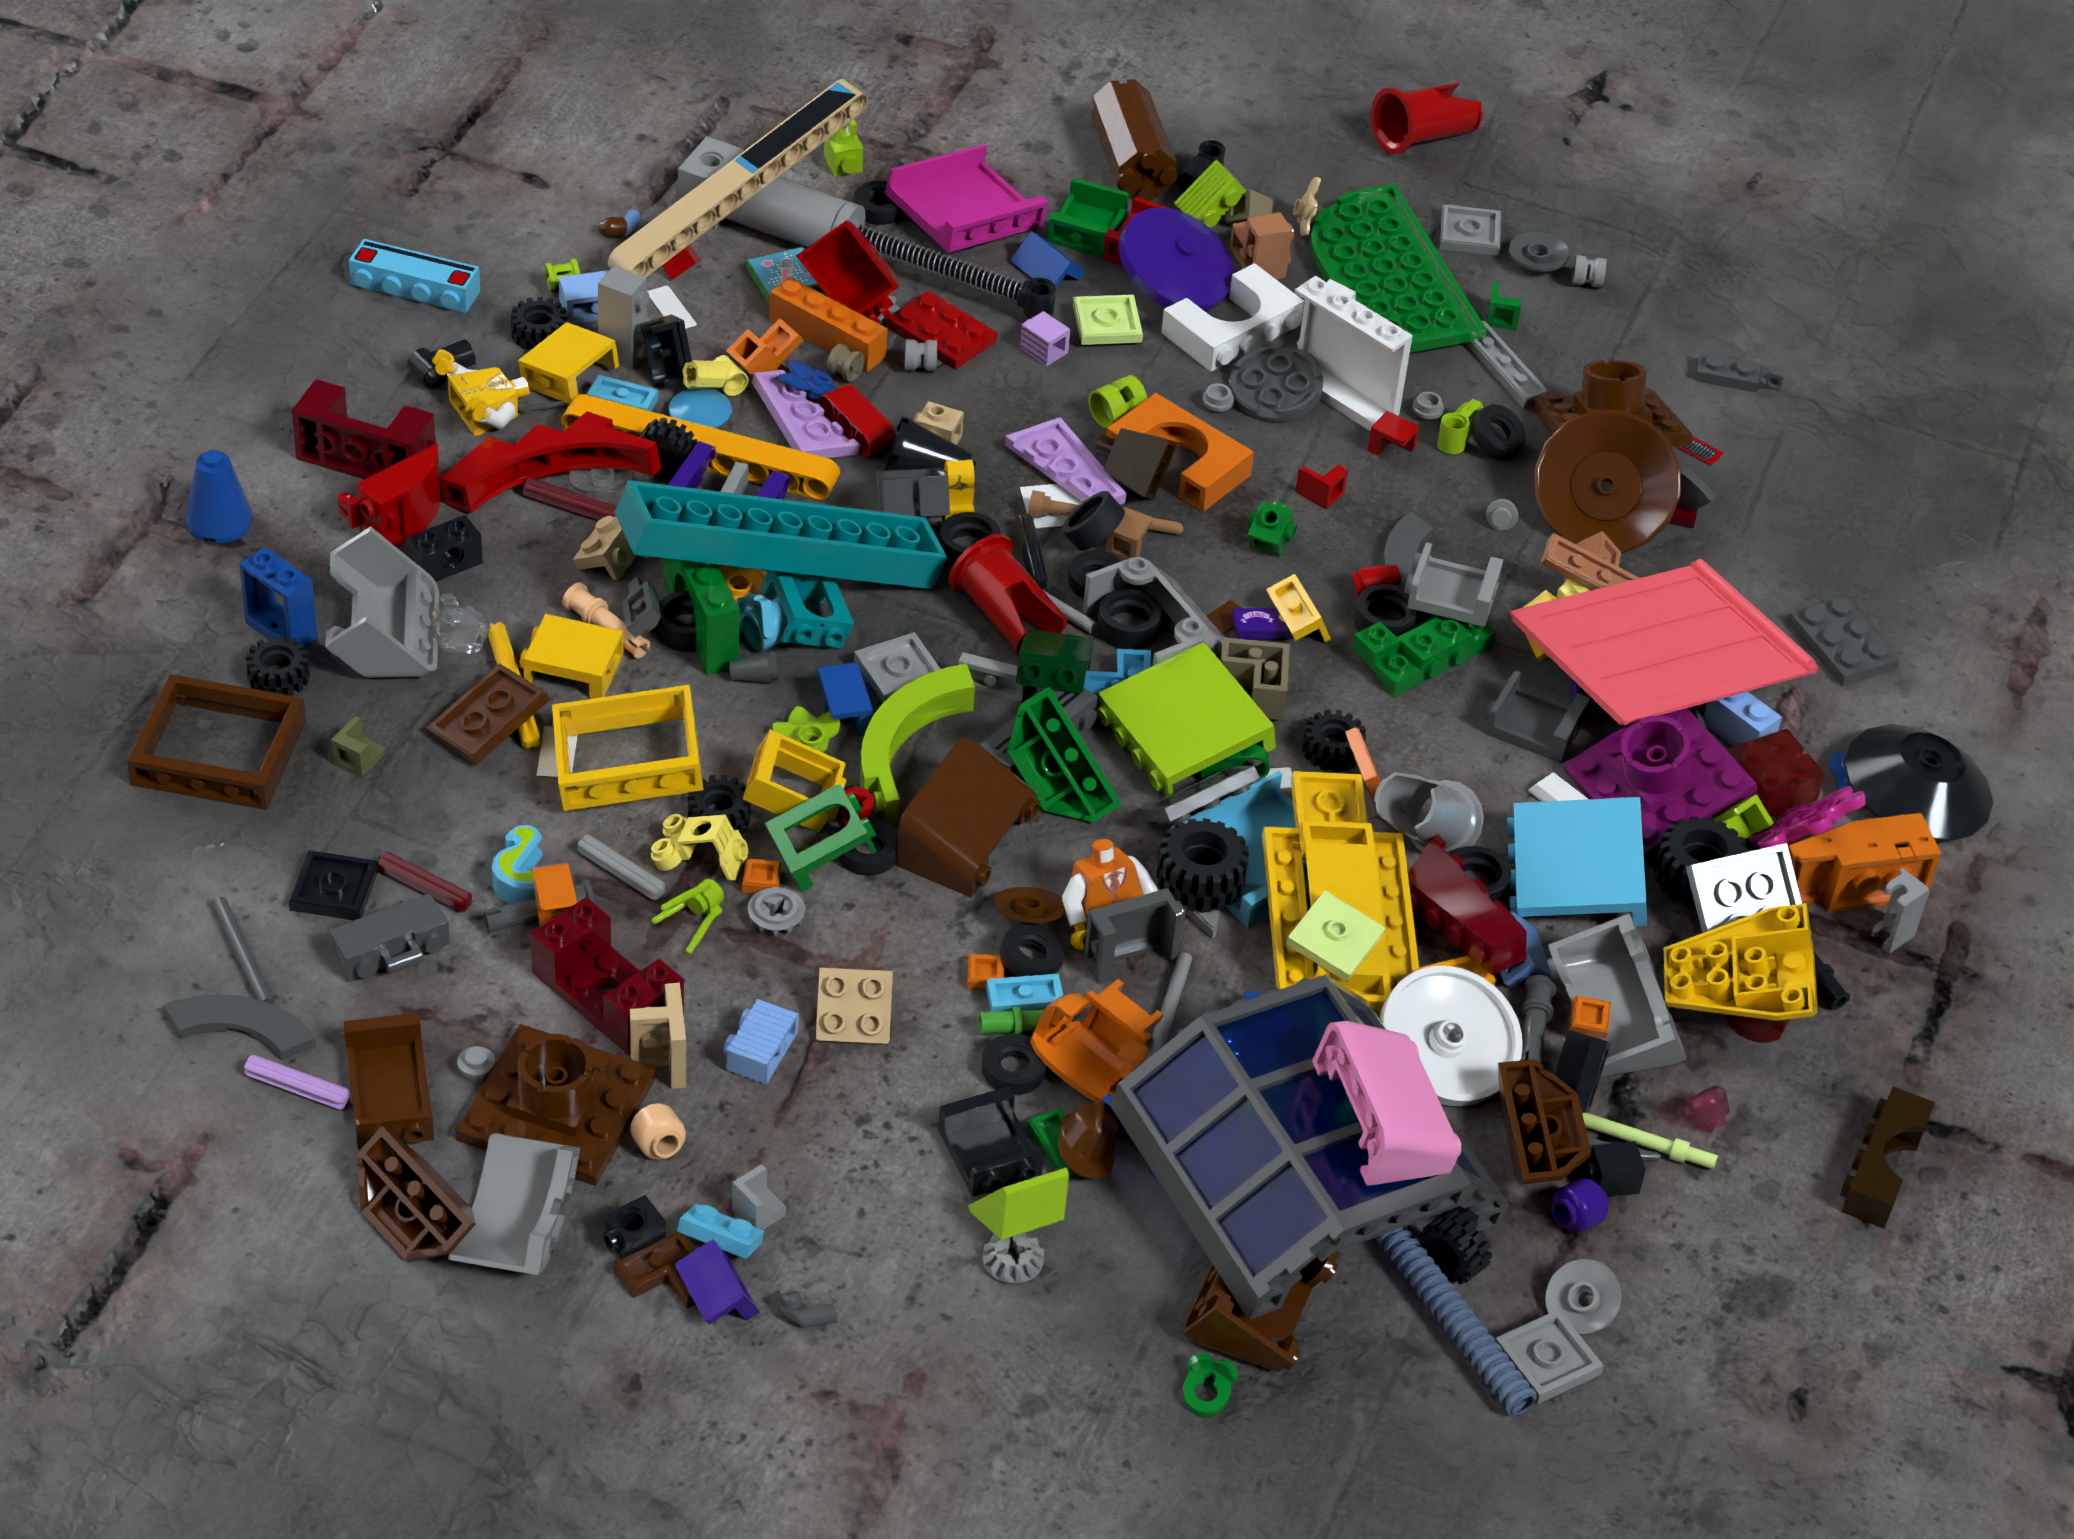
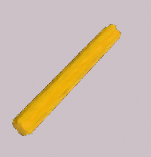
M502 622L489 624L487 635L496 664L500 663L521 676L505 625ZM532 715L517 729L521 744L526 749L536 748L540 745V734L534 715Z

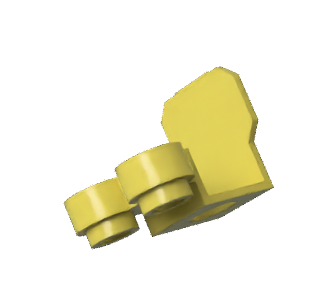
M680 814L670 815L663 822L662 832L665 838L656 841L651 847V858L657 869L667 871L675 868L682 860H690L697 843L713 842L719 853L720 867L727 880L737 879L742 865L748 857L747 842L742 838L739 830H733L726 815L688 817V819ZM705 823L711 824V828L701 835L697 827Z

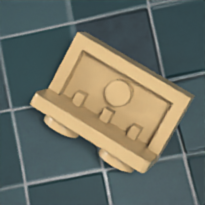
M606 516L596 523V528L589 538L581 544V549L575 555L573 561L579 570L605 566L611 578L619 580L637 555L633 554L617 517Z

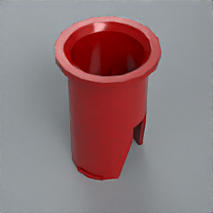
M1459 82L1402 92L1395 87L1383 88L1376 94L1372 102L1370 115L1372 130L1376 141L1383 150L1390 154H1401L1409 149L1411 144L1469 134L1478 130L1483 114L1481 102L1452 97L1454 90L1460 85Z
M993 534L980 539L958 557L950 570L948 581L954 591L959 594H968L1011 645L1015 654L1019 655L1021 642L1027 634L1019 616L1021 612L1029 622L1047 632L1062 633L1066 628L1068 620L1066 614L1059 610L1012 555L1014 548L1010 538L1003 534Z

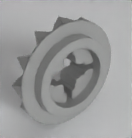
M780 887L763 889L757 892L748 903L750 923L758 925L760 932L772 930L776 936L778 931L784 930L790 934L794 926H801L802 919L805 916V904L798 894L789 889ZM783 907L782 914L777 913L775 916H770V911L776 912Z
M993 1233L990 1242L984 1244L983 1264L989 1274L1000 1281L1023 1283L1033 1279L1041 1271L1044 1264V1249L1040 1248L1037 1237L1029 1238L1025 1233L1003 1240ZM1009 1248L1015 1249V1252L1020 1254L1018 1264H1015L1012 1256L1008 1255Z

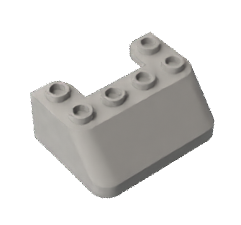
M371 526L330 552V576L336 584L342 585L351 592L353 598L351 626L345 630L340 626H333L326 632L325 647L329 652L342 659L352 667L354 672L366 678L425 677L436 670L438 663L439 588L432 576Z

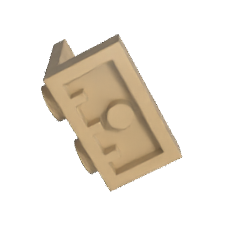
M819 968L816 1040L819 1042L887 1045L890 1041L893 971Z

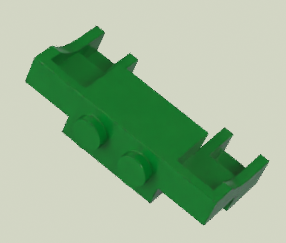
M1432 614L1435 617L1434 619L1398 637L1381 622H1378L1354 634L1352 650L1371 667L1383 689L1392 697H1395L1430 678L1438 677L1442 672L1456 665H1462L1468 659L1493 647L1496 631L1487 623L1483 627Z

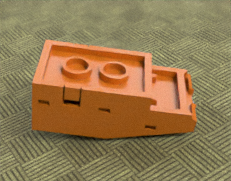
M1922 813L1856 820L1789 845L1788 848L1802 904L1823 902L1828 913L1888 905L1892 893L1885 894L1886 886L1889 881L1898 876L1899 871L1903 868L1930 889L1942 854Z

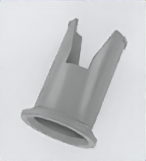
M1394 772L1386 779L1383 778L1376 789L1374 801L1377 814L1396 830L1410 837L1416 848L1420 851L1425 849L1433 836L1439 834L1446 842L1443 848L1450 855L1453 851L1462 847L1473 846L1481 834L1484 821L1482 804L1475 792L1460 782L1450 780L1436 781L1417 775ZM1432 797L1429 813L1421 823H1418L1420 809L1426 800Z

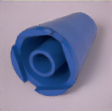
M210 450L201 454L196 460L185 516L186 527L189 533L198 540L204 541V537L215 539V543H228L237 540L249 530L248 525L253 520L252 510L228 455L220 451Z

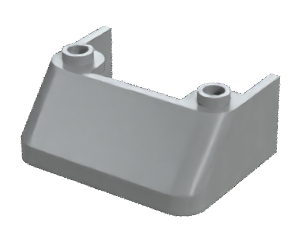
M1133 557L1086 574L1083 614L1086 616L1098 613L1102 599L1107 594L1118 589L1131 588L1142 590L1151 594L1159 602L1162 609L1161 618L1174 632V637L1179 644L1154 653L1153 666L1203 641L1220 660L1222 638L1224 636L1178 583L1150 561L1141 557Z

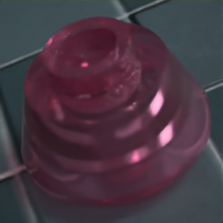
M1718 1085L1697 1093L1686 1100L1681 1107V1115L1697 1129L1706 1128L1708 1132L1714 1131L1727 1123L1725 1116L1730 1112L1727 1091Z

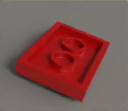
M929 290L887 317L886 327L904 339L916 340L918 343H925L927 340H937V359L954 370H957L997 342V332Z

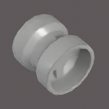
M1576 255L1572 273V285L1581 286L1586 283L1591 284L1594 288H1603L1606 258L1597 257L1594 260H1590L1586 256ZM1588 264H1589L1588 277L1586 278L1587 268H1588Z
M905 339L904 370L914 371L916 368H924L926 371H936L937 340H927L925 343H918L916 340Z

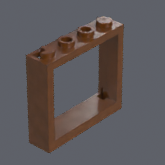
M169 674L127 760L130 785L267 810L306 723L304 698ZM177 704L281 723L258 774L153 755Z

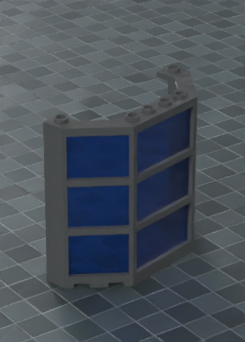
M1326 974L1313 979L1304 978L1295 985L1283 989H1271L1264 995L1250 1000L1247 998L1241 999L1232 1006L1220 1010L1211 1009L1206 1011L1121 1080L1116 1087L1110 1107L1248 1320L1281 1309L1291 1286L1303 1278L1299 1271L1316 1257L1319 1261L1323 1262L1334 1252L1458 1206L1465 1209L1470 1207L1467 1212L1468 1221L1474 1220L1478 1224L1476 1229L1485 1232L1499 1226L1509 1207L1505 1197L1447 1115L1446 1117L1453 1132L1458 1135L1461 1141V1154L1458 1156L1451 1173L1366 1186L1360 1169L1361 1166L1368 1165V1149H1361L1358 1144L1363 1134V1129L1341 1079L1330 1080L1329 1075L1318 1076L1312 1060L1330 1023L1351 1021L1387 1029L1366 999Z

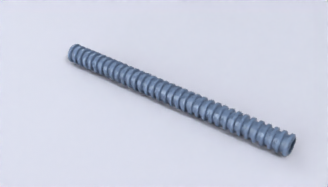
M1306 1097L1292 1101L1282 1113L1283 1121L1288 1124L1296 1138L1301 1140L1300 1142L1332 1131L1329 1124L1325 1122L1322 1115L1318 1114L1316 1107L1312 1106L1311 1101ZM1343 1143L1309 1154L1313 1156L1316 1164L1319 1165L1322 1172L1326 1173L1327 1178L1332 1181L1335 1189H1338L1339 1194L1345 1198L1349 1206L1352 1207L1382 1196L1381 1191L1375 1188V1185L1366 1186L1360 1172V1164L1356 1163L1355 1158L1350 1155L1349 1150L1344 1147ZM1407 1226L1375 1237L1374 1239L1377 1240L1378 1245L1384 1249L1385 1254L1397 1266L1398 1271L1404 1274V1279L1410 1283L1414 1291H1417L1418 1297L1424 1300V1305L1430 1309L1433 1317L1437 1318L1440 1326H1444V1331L1450 1335L1453 1343L1457 1344L1459 1351L1464 1353L1467 1361L1471 1362L1472 1368L1478 1371L1479 1377L1485 1380L1484 1382L1488 1388H1491L1492 1394L1505 1407L1508 1415H1519L1527 1411L1536 1400L1537 1394L1535 1390L1530 1388L1528 1381L1523 1379L1521 1372L1516 1370L1513 1362L1509 1361L1508 1355L1502 1352L1501 1346L1495 1343L1494 1337L1488 1334L1487 1328L1482 1326L1480 1319L1475 1317L1473 1310L1468 1308L1465 1300L1461 1299L1460 1293L1454 1290L1453 1284L1448 1282L1446 1275L1441 1273L1438 1265L1434 1264V1260L1428 1256L1425 1248L1421 1247L1418 1239H1415L1412 1231L1408 1230Z

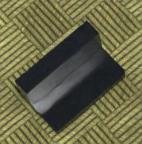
M1570 1030L1567 1032L1554 1075L1578 1093L1581 1110L1590 1113L1611 1043Z

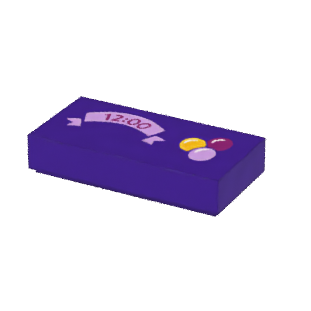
M1241 608L1232 610L1231 618L1236 639H1294L1276 608Z

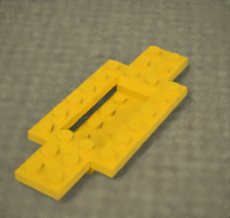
M1293 771L1291 789L1295 828L1264 827L1262 832L1276 988L1283 989L1295 985L1304 978L1313 979L1326 974L1366 999L1380 1019L1383 1005L1392 990L1406 976L1420 970L1403 833L1372 831V824L1367 823L1362 774ZM1302 860H1306L1311 907L1321 894L1327 891L1386 928L1384 935L1348 982L1318 964L1314 976L1313 961L1286 945L1288 936L1308 912ZM1318 1003L1288 1014L1315 1015L1319 1046L1326 1028L1332 1020L1334 1011Z

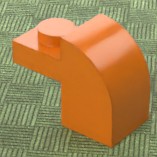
M779 318L760 339L747 329L726 352L753 377V374L756 372L785 371L786 368L782 362L804 340Z

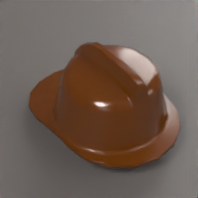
M1099 1099L1094 1105L1083 1104L1079 1106L1072 1114L1064 1116L1060 1123L1059 1155L1067 1167L1085 1178H1104L1111 1173L1114 1166L1119 1125L1116 1118L1104 1109V1100Z

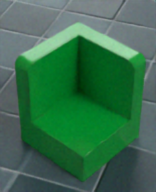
M1494 281L1487 324L1490 327L1516 331L1522 300L1498 296L1500 282Z

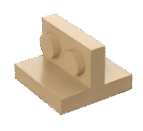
M680 983L665 984V1007L630 1009V1059L653 1067L669 1066L671 1089L686 1088V1032Z

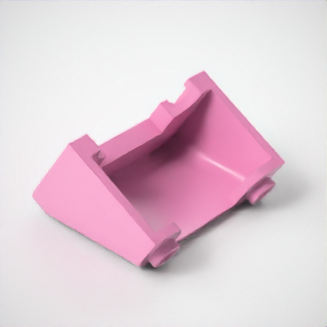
M1351 1021L1330 1023L1326 1028L1312 1062L1318 1076L1329 1075L1330 1080L1341 1079L1360 1122L1363 1134L1358 1144L1361 1149H1368L1369 1156L1368 1165H1363L1360 1169L1366 1186L1451 1173L1458 1156L1461 1154V1141L1450 1126L1419 1058L1416 1043L1411 1041L1410 1037L1406 1034Z

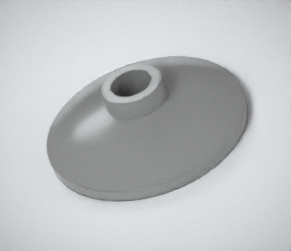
M1591 1259L1574 1260L1559 1268L1550 1279L1545 1295L1548 1314L1560 1309L1579 1335L1593 1334L1607 1327L1616 1317L1622 1299L1621 1286L1616 1275L1603 1263ZM1587 1295H1592V1303L1586 1307L1582 1306V1299Z

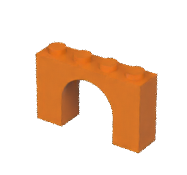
M1156 392L1107 428L1106 435L1116 439L1120 429L1123 428L1177 442V446L1187 448L1199 455L1200 459L1181 473L1178 497L1201 512L1207 510L1251 476L1254 451Z

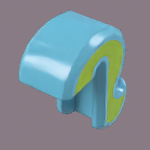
M519 825L512 828L505 835L506 849L499 851L493 858L492 887L497 897L508 904L536 898L532 868L537 865L543 854L537 846L542 840V836L534 826Z

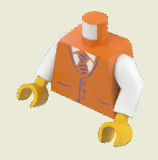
M1109 839L1094 841L1092 843L1093 855L1075 862L1072 877L1062 895L1070 927L1075 929L1070 938V943L1077 950L1085 949L1083 937L1085 936L1086 938L1089 910L1159 891L1147 869L1135 857L1127 856L1119 848H1115L1113 842Z

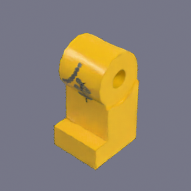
M972 459L945 461L944 472L948 475L950 515H944L946 520L954 514L974 512L975 476Z

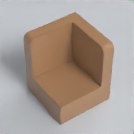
M1123 507L1125 510L1124 518L1119 526L1107 537L1106 552L1114 554L1123 561L1133 557H1140L1142 538L1152 525L1153 519L1151 516Z

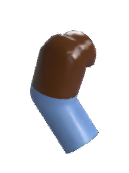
M630 209L624 217H607L599 223V232L605 237L625 238L630 235L639 223L641 215L638 211Z

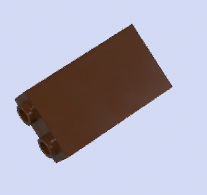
M419 1013L344 1021L358 1149H362L381 1126L386 1127L405 1144H416L434 1140L433 1117L429 1100Z

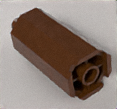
M1135 79L1127 80L1128 83L1120 84L1118 80L1110 81L1093 95L1092 103L1094 108L1091 112L1092 120L1117 188L1127 192L1132 200L1135 197L1152 201L1174 184L1177 179V162L1150 92Z

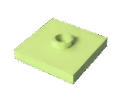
M1134 295L1073 297V310L1081 345L1142 343L1143 332Z
M1324 891L1288 936L1286 945L1348 982L1384 935L1386 928L1329 892Z

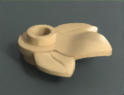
M1314 177L1311 180L1306 194L1301 199L1298 198L1294 205L1293 215L1297 216L1302 236L1309 235L1310 223H1312L1316 215L1318 205L1314 196L1321 182L1319 177Z

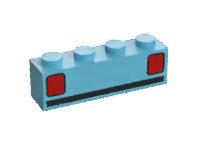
M368 239L362 240L349 259L350 284L463 313H467L480 293V271L478 266Z

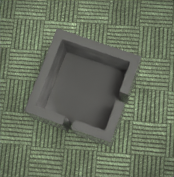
M941 467L876 471L879 512L926 517L928 522L941 521L942 516L950 515L948 475Z

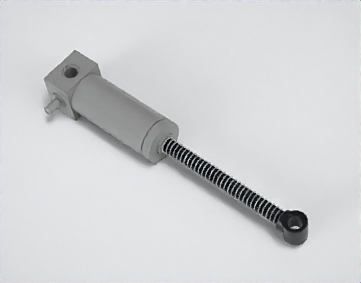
M706 136L678 168V200L741 154L744 149ZM777 177L724 218L806 248L848 220L867 237L882 256L886 255L887 258L891 257L897 261H902V263L907 262L908 265L912 264L913 267L923 268L924 271L928 270L929 273L933 272L934 274H939V276L944 275L945 278L949 277L950 280L960 281L961 284L965 283L966 286L970 285L972 288L976 286V289L981 288L982 291H987V293L992 292L993 295L997 294L998 297L1002 296L1004 299L1008 298L1009 301L1013 300L1014 303H1017L1018 307L1023 308L1025 316L1029 319L1043 311L1050 316L1054 313L1056 287L1051 280L1037 277L1029 281L1026 280L1021 284L1020 280L1015 282V278L1010 280V277L1005 278L1004 274L999 276V272L995 275L994 271L989 272L988 269L984 271L983 267L978 269V266L975 265L973 267L972 263L967 265V261L962 263V260L957 261L956 257L951 259V256H948L947 258L946 254L941 256V253L938 252L936 254L935 250L930 252V248L925 250V247L920 248L919 244L914 246V243L909 244V241L904 242L903 239L899 241L898 237L893 239V235L888 237L887 233L883 235L882 231L878 233L877 229L872 231V228L867 229L864 226L866 215L862 205L782 177ZM724 219L710 229L715 230Z

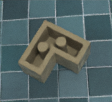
M1223 637L1220 653L1221 663L1247 693H1251L1252 700L1268 719L1283 720L1288 690L1290 644Z

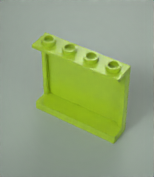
M1204 641L1098 692L1100 707L1097 708V713L1104 726L1112 728L1119 745L1122 748H1128L1135 765L1139 769L1144 768L1156 791L1161 790L1165 796L1173 794V784L1254 744L1265 748L1268 752L1276 748L1273 723Z

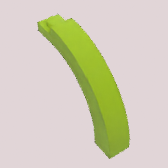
M967 663L930 672L904 685L879 707L867 726L861 749L860 788L868 790L873 795L875 812H881L883 822L888 825L898 824L900 799L890 769L892 759L897 750L913 733L925 725L946 716L969 712L974 709L975 685Z

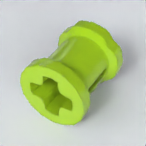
M571 259L570 263L558 265L545 263L544 265L549 291L555 290L559 286V277L580 274L576 259Z

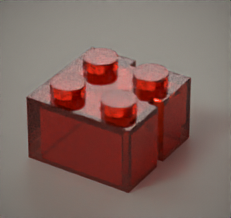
M1788 729L1730 747L1729 754L1757 783V792L1751 796L1758 795L1770 817L1782 814L1786 811L1787 806L1792 808L1803 803L1808 805L1818 800L1825 773L1808 753L1803 755L1804 748Z

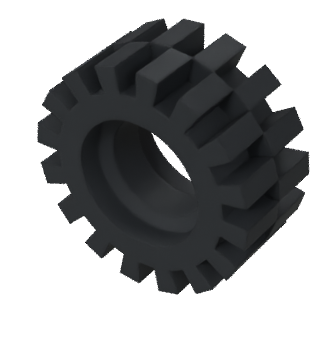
M531 297L527 298L526 304L523 301L518 302V307L514 306L511 313V336L514 339V343L516 345L521 344V348L524 350L528 347L532 350L568 322L566 308L562 307V304L558 301L553 304V299L551 298L543 301V297H537V301H533Z
M661 418L660 421L654 419L651 424L648 423L640 437L657 443L661 470L654 476L657 477L661 473L662 478L668 480L670 475L672 478L674 477L698 441L697 439L692 440L694 436L692 431L685 432L687 426L684 424L678 427L676 426V420L671 419L670 423H667V418ZM659 444L667 446L674 453L664 450Z
M274 636L268 637L267 643L261 639L257 641L258 647L252 645L249 648L250 653L247 652L246 669L251 688L254 687V689L279 694L287 693V695L293 696L294 689L301 692L303 685L307 686L310 677L308 651L305 650V646L302 643L297 645L296 639L291 638L287 642L286 636H280L278 641H274ZM274 665H286V666H287V667L282 668V669H270V668H269V667L274 666Z
M1330 709L1325 710L1324 716L1320 712L1315 713L1314 718L1310 717L1305 726L1302 752H1305L1304 757L1306 760L1311 759L1310 764L1313 766L1320 763V769L1326 771L1327 767H1332V772H1338L1339 767H1342L1343 771H1348L1350 765L1353 768L1356 767L1358 764L1345 731L1357 727L1365 742V726H1361V721L1358 718L1352 721L1353 714L1351 713L1342 716V710H1336V714H1331ZM1335 738L1343 741L1344 743H1331L1326 741L1325 739Z
M710 775L708 782L702 778L704 790L688 793V817L726 815L733 830H739L740 834L744 832L745 826L748 827L751 818V803L743 800L746 785L744 783L738 785V779L735 777L731 781H727V775H721V780H716L715 775ZM714 804H724L730 806V808L725 810H714L709 808V806ZM711 824L699 825L697 829L700 834L704 831L706 833L711 828Z
M1456 1209L1443 1212L1426 1225L1420 1233V1236L1423 1238L1420 1243L1422 1247L1427 1248L1428 1256L1432 1257L1435 1262L1434 1264L1439 1266L1441 1273L1446 1276L1448 1275L1450 1282L1455 1283L1457 1281L1458 1284H1464L1490 1265L1492 1252L1488 1251L1491 1248L1489 1241L1483 1240L1486 1236L1484 1231H1478L1476 1229L1478 1224L1474 1220L1469 1222L1468 1215L1464 1212L1459 1214V1210Z

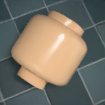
M660 1103L650 1104L642 1108L631 1122L630 1132L633 1140L642 1153L650 1159H667L675 1155L685 1142L686 1130L674 1110L667 1105Z

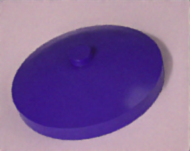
M1164 207L1149 208L1133 216L1122 231L1119 240V254L1123 267L1132 282L1156 303L1167 308L1188 298L1206 312L1218 306L1229 293L1232 274H1234L1231 257L1220 238L1197 218L1176 209Z

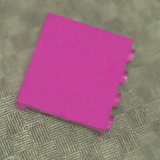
M986 144L889 170L885 194L948 253L1043 227L1049 201L1042 195L1029 199L1021 196L984 162L988 147Z

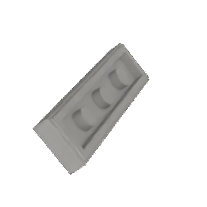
M1482 321L1487 329L1486 338L1479 341L1478 339H1473V341L1465 344L1523 409L1534 406V397L1544 396L1546 393H1549L1548 389L1487 322Z

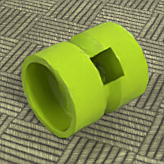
M1128 375L1112 382L1111 385L1107 384L1091 391L1088 398L1089 408L1095 421L1102 428L1107 429L1145 401L1147 393L1142 383L1135 376Z

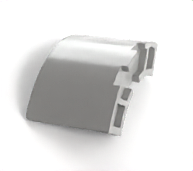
M498 1133L490 1135L482 1175L472 1207L476 1225L456 1248L449 1253L448 1259L540 1275L551 1259V1253H549L551 1242H558L565 1217L558 1213L565 1195L571 1196L580 1147Z

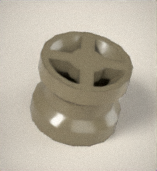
M841 343L837 344L828 357L826 369L834 375L841 374L843 379L852 382L863 369L865 362L864 354L858 351L851 352L847 346Z

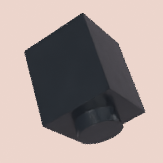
M1636 1141L1592 1145L1589 1161L1584 1163L1585 1178L1596 1182L1605 1191L1607 1197L1640 1194L1646 1169Z

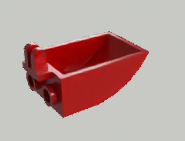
M844 221L796 255L829 298L877 323L881 322L879 318L881 313L885 318L891 315L889 308L894 304L888 295L899 288L894 271L867 237L850 221Z
M438 443L356 483V497H353L348 492L340 493L338 495L339 513L348 521V526L351 529L360 526V533L371 526L395 547L406 543V537L424 531L429 527L436 517L441 504Z

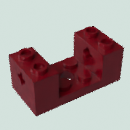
M318 379L314 380L292 409L296 459L361 479H366L436 444L434 413L404 405L389 427L383 428L347 417L345 387Z
M584 898L530 933L532 973L627 1055H630V1009L665 1007V984L680 983L684 1015V979L660 958L640 971L611 947V917L589 898ZM603 987H613V988H614V989H612V990L609 991V992H600V991H599V989H601V988H603Z

